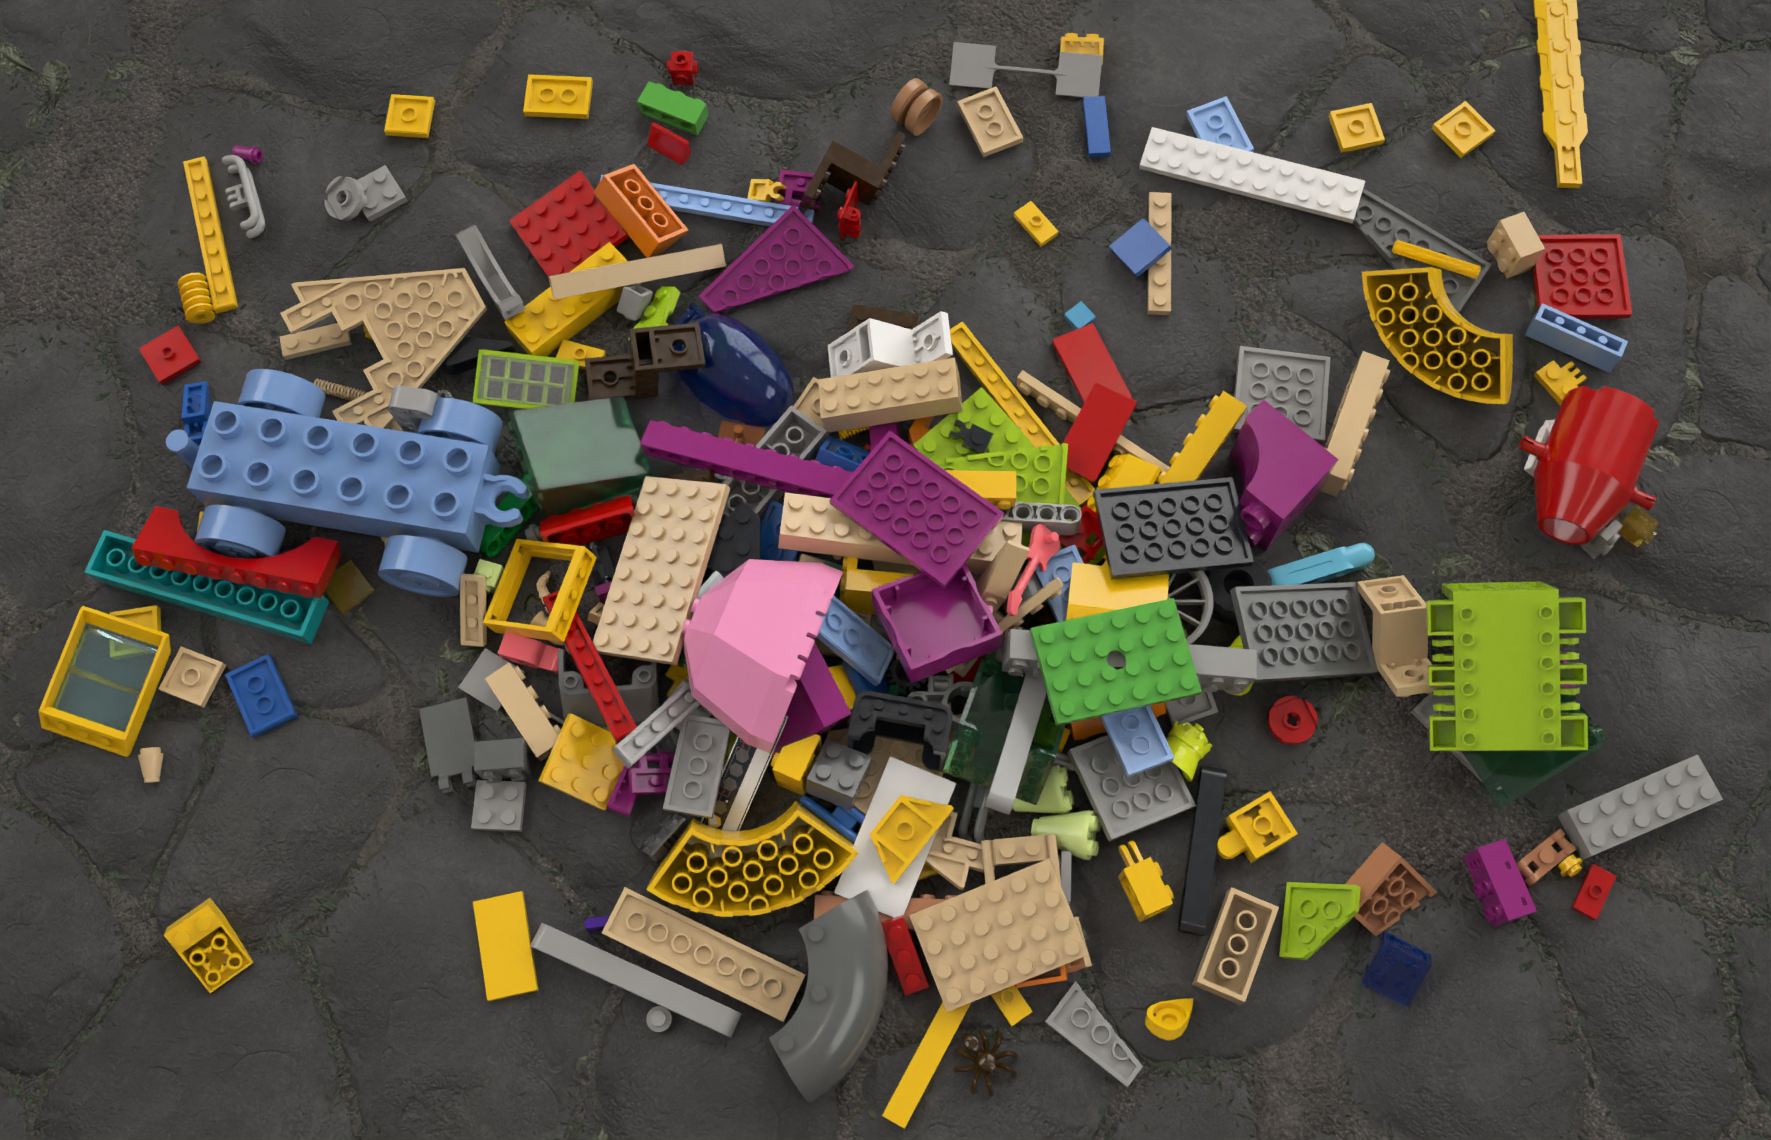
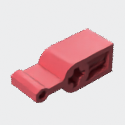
M505 632L498 650V655L501 658L527 667L540 668L556 674L559 673L558 650L560 648L548 646L531 638Z

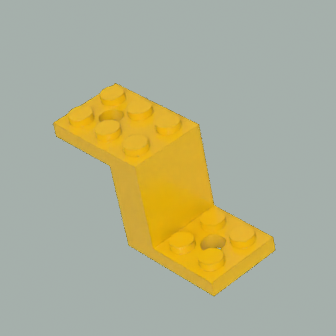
M843 557L840 601L850 610L857 613L877 615L872 605V589L903 577L914 576V574L857 569L858 558Z

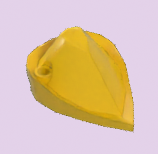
M1193 998L1168 1000L1151 1005L1147 1010L1145 1018L1147 1029L1155 1036L1168 1041L1180 1037L1188 1026L1193 1009Z

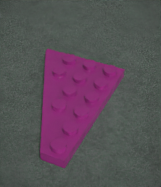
M792 205L709 285L698 298L715 314L849 272L854 268V265Z

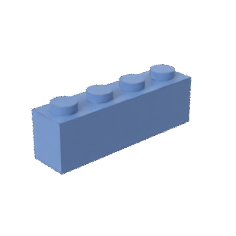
M1543 303L1531 320L1525 334L1532 339L1608 373H1611L1619 362L1628 341Z

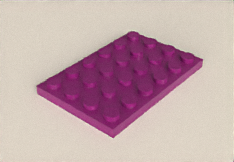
M890 430L829 500L830 505L944 589L1004 517V512Z

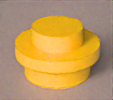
M1574 854L1570 855L1558 865V868L1561 870L1560 874L1563 877L1566 875L1573 877L1582 869L1580 864L1583 860L1576 858Z

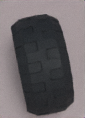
M1253 557L1254 563L1252 566L1206 570L1204 572L1213 593V611L1211 616L1214 619L1227 625H1238L1232 597L1223 587L1225 581L1237 580L1245 587L1272 586L1270 574L1266 567Z

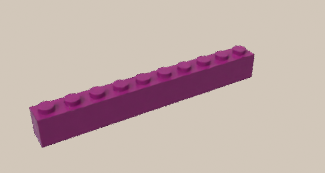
M650 420L640 443L645 455L701 470L712 469L715 470L716 474L793 494L832 498L853 473L845 471L839 466L830 467L822 465L816 460H802L796 455L789 454L787 456L779 454L773 449H760L750 443L740 444L730 438H717L707 432H694L687 427L671 426L664 421L655 422Z

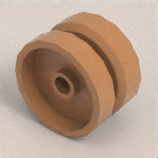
M914 78L897 94L890 109V117L899 125L905 124L907 131L914 136H918L925 132L936 119L943 104V97L934 89L928 90L927 84L920 79Z

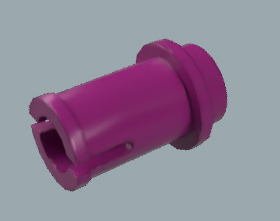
M235 145L232 149V155L239 156L243 160L250 161L252 164L262 161L263 153L258 147L248 148Z

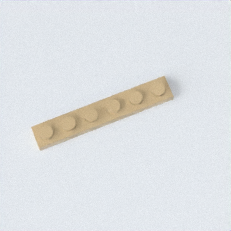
M1149 192L1148 223L1170 246L1171 193ZM1171 250L1148 268L1147 314L1170 315Z
M1058 576L1019 605L1017 615H1006L997 622L1003 637L1005 635L1003 632L1006 629L1021 625L1024 622L1022 617L1030 612L1033 615L1043 607L1042 602L1048 597L1053 600L1063 592L1061 587L1064 586V583ZM965 662L952 668H949L945 671L948 674L952 671L958 673L964 667H966L967 664Z

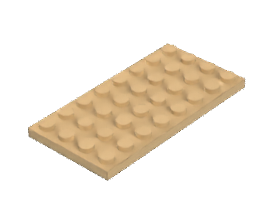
M645 477L634 511L635 516L632 517L593 639V644L598 654L677 665L685 636L681 631L687 619L691 620L693 612L690 611L695 599L698 597L729 495L730 487L727 484Z

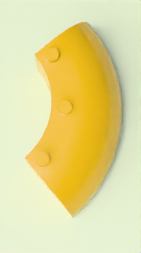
M1428 267L1362 272L1363 291L1371 320L1383 343L1404 368L1429 386L1451 396L1486 404H1508L1512 386L1513 334L1489 332L1476 327L1463 318L1453 307L1446 294L1441 269Z
M797 800L784 814L774 821L750 830H721L705 825L693 818L658 867L646 890L664 901L697 913L714 914V916L720 917L761 915L803 901L804 898L820 891L826 884L842 873L859 852L847 838Z

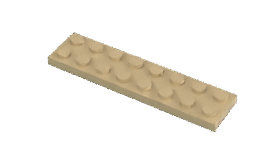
M626 887L602 931V934L784 1022L805 977V974Z

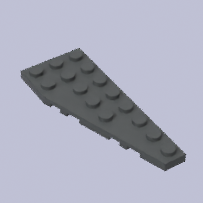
M1363 188L1353 225L1394 270L1428 267L1441 269L1446 294L1453 307L1459 313L1492 264ZM1400 240L1479 265L1481 270L1478 277L1474 279L1393 253L1392 248L1395 241Z

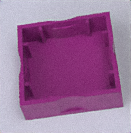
M964 564L945 589L923 572L914 576L903 577L872 589V605L911 683L1002 647L1003 634L988 605L980 597L976 583L966 564Z

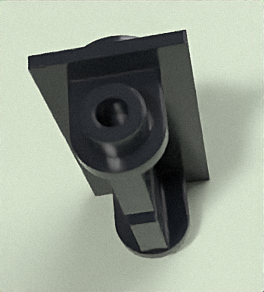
M596 541L589 543L588 550L597 557L591 571L596 587L612 581L615 570L606 543L598 545Z

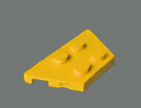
M900 795L870 833L871 839L894 885L948 818L954 807Z

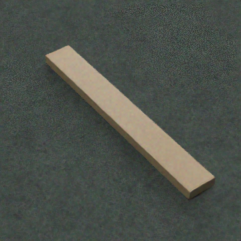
M722 244L548 277L553 299L724 267L726 263Z

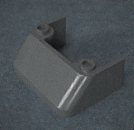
M563 649L558 650L559 689L564 721L567 715L572 713L601 728L607 727L588 688L584 689L582 676L574 671L568 672V662ZM651 662V665L638 667L633 672L632 685L616 686L636 725H640L661 707L659 667L657 662Z

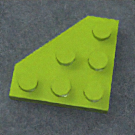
M1287 882L1279 957L1299 960L1310 958L1359 912L1361 887L1347 884Z

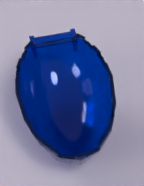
M691 303L688 306L689 309L672 325L686 324L687 322L699 323L705 368L678 370L682 380L699 401L723 417L744 422L745 425L771 427L770 425L776 423L795 402L793 380L781 358L761 335L749 326L728 316L706 314L697 305ZM681 343L673 345L676 351H683L685 349V346Z

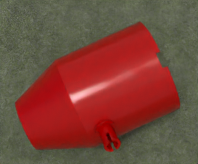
M1589 386L1577 387L1565 394L1545 444L1535 441L1526 435L1522 438L1518 449L1536 456L1538 460L1534 470L1537 524L1545 535L1562 543L1583 545L1591 541L1629 502L1647 511L1651 510L1655 504L1656 497L1638 490L1636 486L1659 426V419L1654 418V410L1648 404L1629 393L1614 388L1602 386L1601 390H1590Z

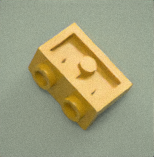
M1066 33L1065 37L1060 38V52L1103 56L1104 38H1099V34H1086V37H1078L1076 33Z

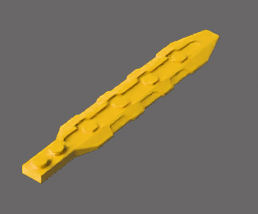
M1533 0L1535 19H1537L1538 40L1536 42L1537 54L1540 56L1541 75L1539 76V82L1543 96V132L1554 148L1557 187L1580 188L1582 185L1579 146L1588 133L1583 105L1582 92L1584 91V82L1581 76L1579 58L1581 46L1577 34V0Z

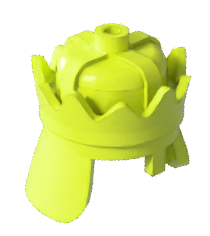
M1176 720L1166 738L1174 755L1173 761L1170 762L1182 770V777L1185 780L1191 782L1199 760L1211 750L1212 744H1208V739L1205 733L1202 732L1204 730L1202 726L1197 723L1193 726L1188 722L1178 725Z

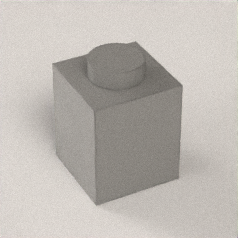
M637 283L625 286L617 312L623 314L629 320L636 321L642 318L644 310L650 304L653 292Z

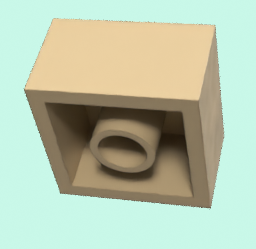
M1525 212L1500 220L1487 241L1488 250L1495 256L1499 270L1505 274L1507 279L1530 271L1545 250Z

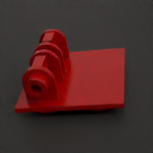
M855 181L852 189L849 188L847 190L845 206L840 207L838 211V230L840 231L841 240L844 239L845 235L853 238L861 235V215L857 209V181Z

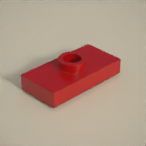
M1595 864L1590 865L1571 909L1593 921L1597 920L1616 876Z

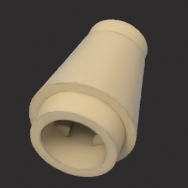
M160 747L140 749L138 759L144 783L160 782L159 777L164 754L161 753Z

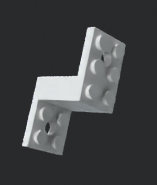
M940 311L912 330L871 318L867 319L828 345L831 377L942 360L953 355L948 313Z

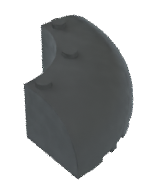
M869 890L854 896L799 928L808 956L809 969L806 990L793 1017L782 1029L773 1034L769 1040L792 1081L810 1104L833 1088L855 1065L867 1047L883 1009L888 978L887 945L882 922Z

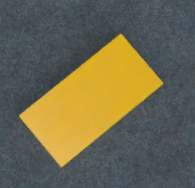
M520 891L474 901L473 906L487 1001L539 991L533 950L530 946L531 937L524 892Z

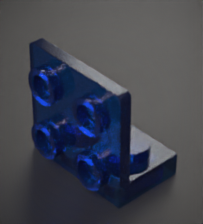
M1384 931L1380 938V949L1362 978V984L1404 1006H1409L1432 966L1431 954Z

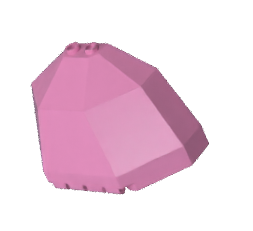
M749 559L704 593L700 600L695 599L690 611L694 613L691 621L688 619L685 621L681 633L685 634L683 645L692 697L746 744L770 753L797 687L794 679H800L806 665L798 657L808 660L815 643L812 638L817 637L824 620L820 616H825L843 574L842 571L823 563Z

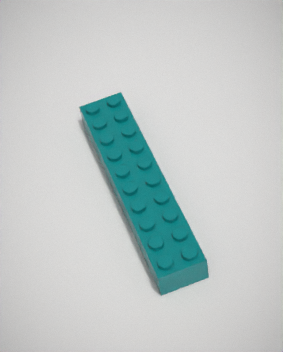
M106 530L103 531L84 572L100 583L311 645L329 604V601L323 595L321 599L305 597L299 594L283 593L278 590L258 588L247 584H236L232 581L212 579L206 576L190 575L175 570L169 571L154 566H143L136 563L132 551V546L136 539Z

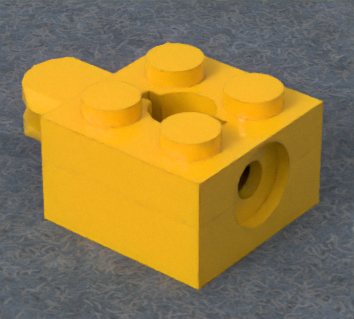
M1270 791L1232 813L1224 820L1230 832L1218 839L1216 851L1221 858L1226 860L1232 859L1244 852L1250 863H1253L1292 840L1298 833Z
M1132 840L1128 842L1129 851L1124 844L1119 846V852L1127 868L1122 870L1118 878L1139 922H1142L1167 911L1173 904L1172 899H1174L1170 887L1164 885L1160 877L1163 874L1157 862L1153 863L1151 857L1143 860L1136 843Z

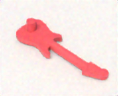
M1037 524L1032 529L1028 547L1029 553L1026 557L1029 562L1014 590L1010 591L1008 595L1007 613L1009 616L1018 614V607L1023 599L1021 596L1037 565L1040 568V572L1045 571L1050 557L1055 555L1060 549L1058 534L1052 532L1043 524Z

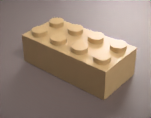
M1231 887L1224 897L1192 985L1238 1005L1243 1004L1246 1001L1279 907Z

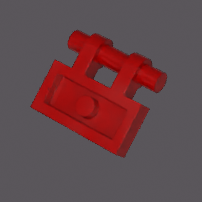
M1085 504L1080 510L1082 515L1079 531L1074 535H1059L1060 546L1063 548L1075 545L1077 550L1079 549L1083 552L1081 557L1083 563L1088 564L1091 560L1094 561L1098 556L1097 552L1104 544L1101 530L1098 527L1097 513ZM1093 534L1096 540L1089 546L1085 541Z

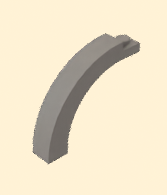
M472 225L455 234L503 318L506 320L525 310L522 299L514 291L503 274L477 226Z

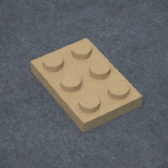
M997 86L957 101V107L983 157L1023 142V136Z

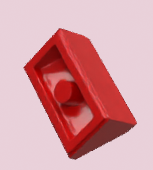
M656 123L651 124L648 146L683 165L691 155L689 141Z

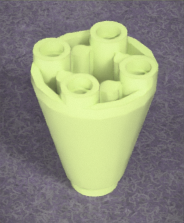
M1056 765L1020 782L1011 810L1014 809V811L1070 813L1072 805H1074L1072 791H1067L1066 781H1069L1066 767Z
M1093 810L1043 816L1033 820L1031 836L1055 834L1058 850L1071 851L1073 856L1083 860H1090L1092 856H1097L1099 842L1095 841L1096 831H1100L1101 824Z

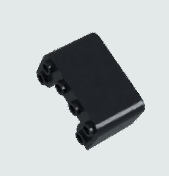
M863 691L854 700L847 734V747L869 755L874 749L876 737L924 745L922 752L923 765L929 770L944 773L953 713L948 706L939 703L873 691Z

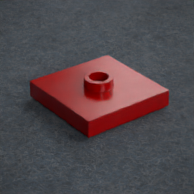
M179 325L139 348L161 385L201 363L200 358Z

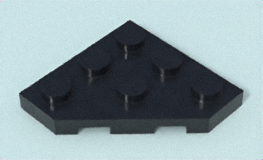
M744 502L719 525L707 565L711 570L719 572L723 578L749 559L761 560V519Z

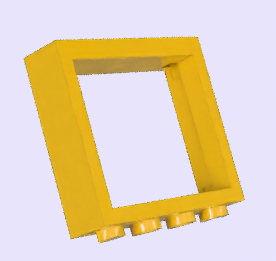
M516 539L483 623L495 633L505 634V632H510L529 638L564 642L597 557L585 546ZM532 556L571 561L545 627L506 621Z

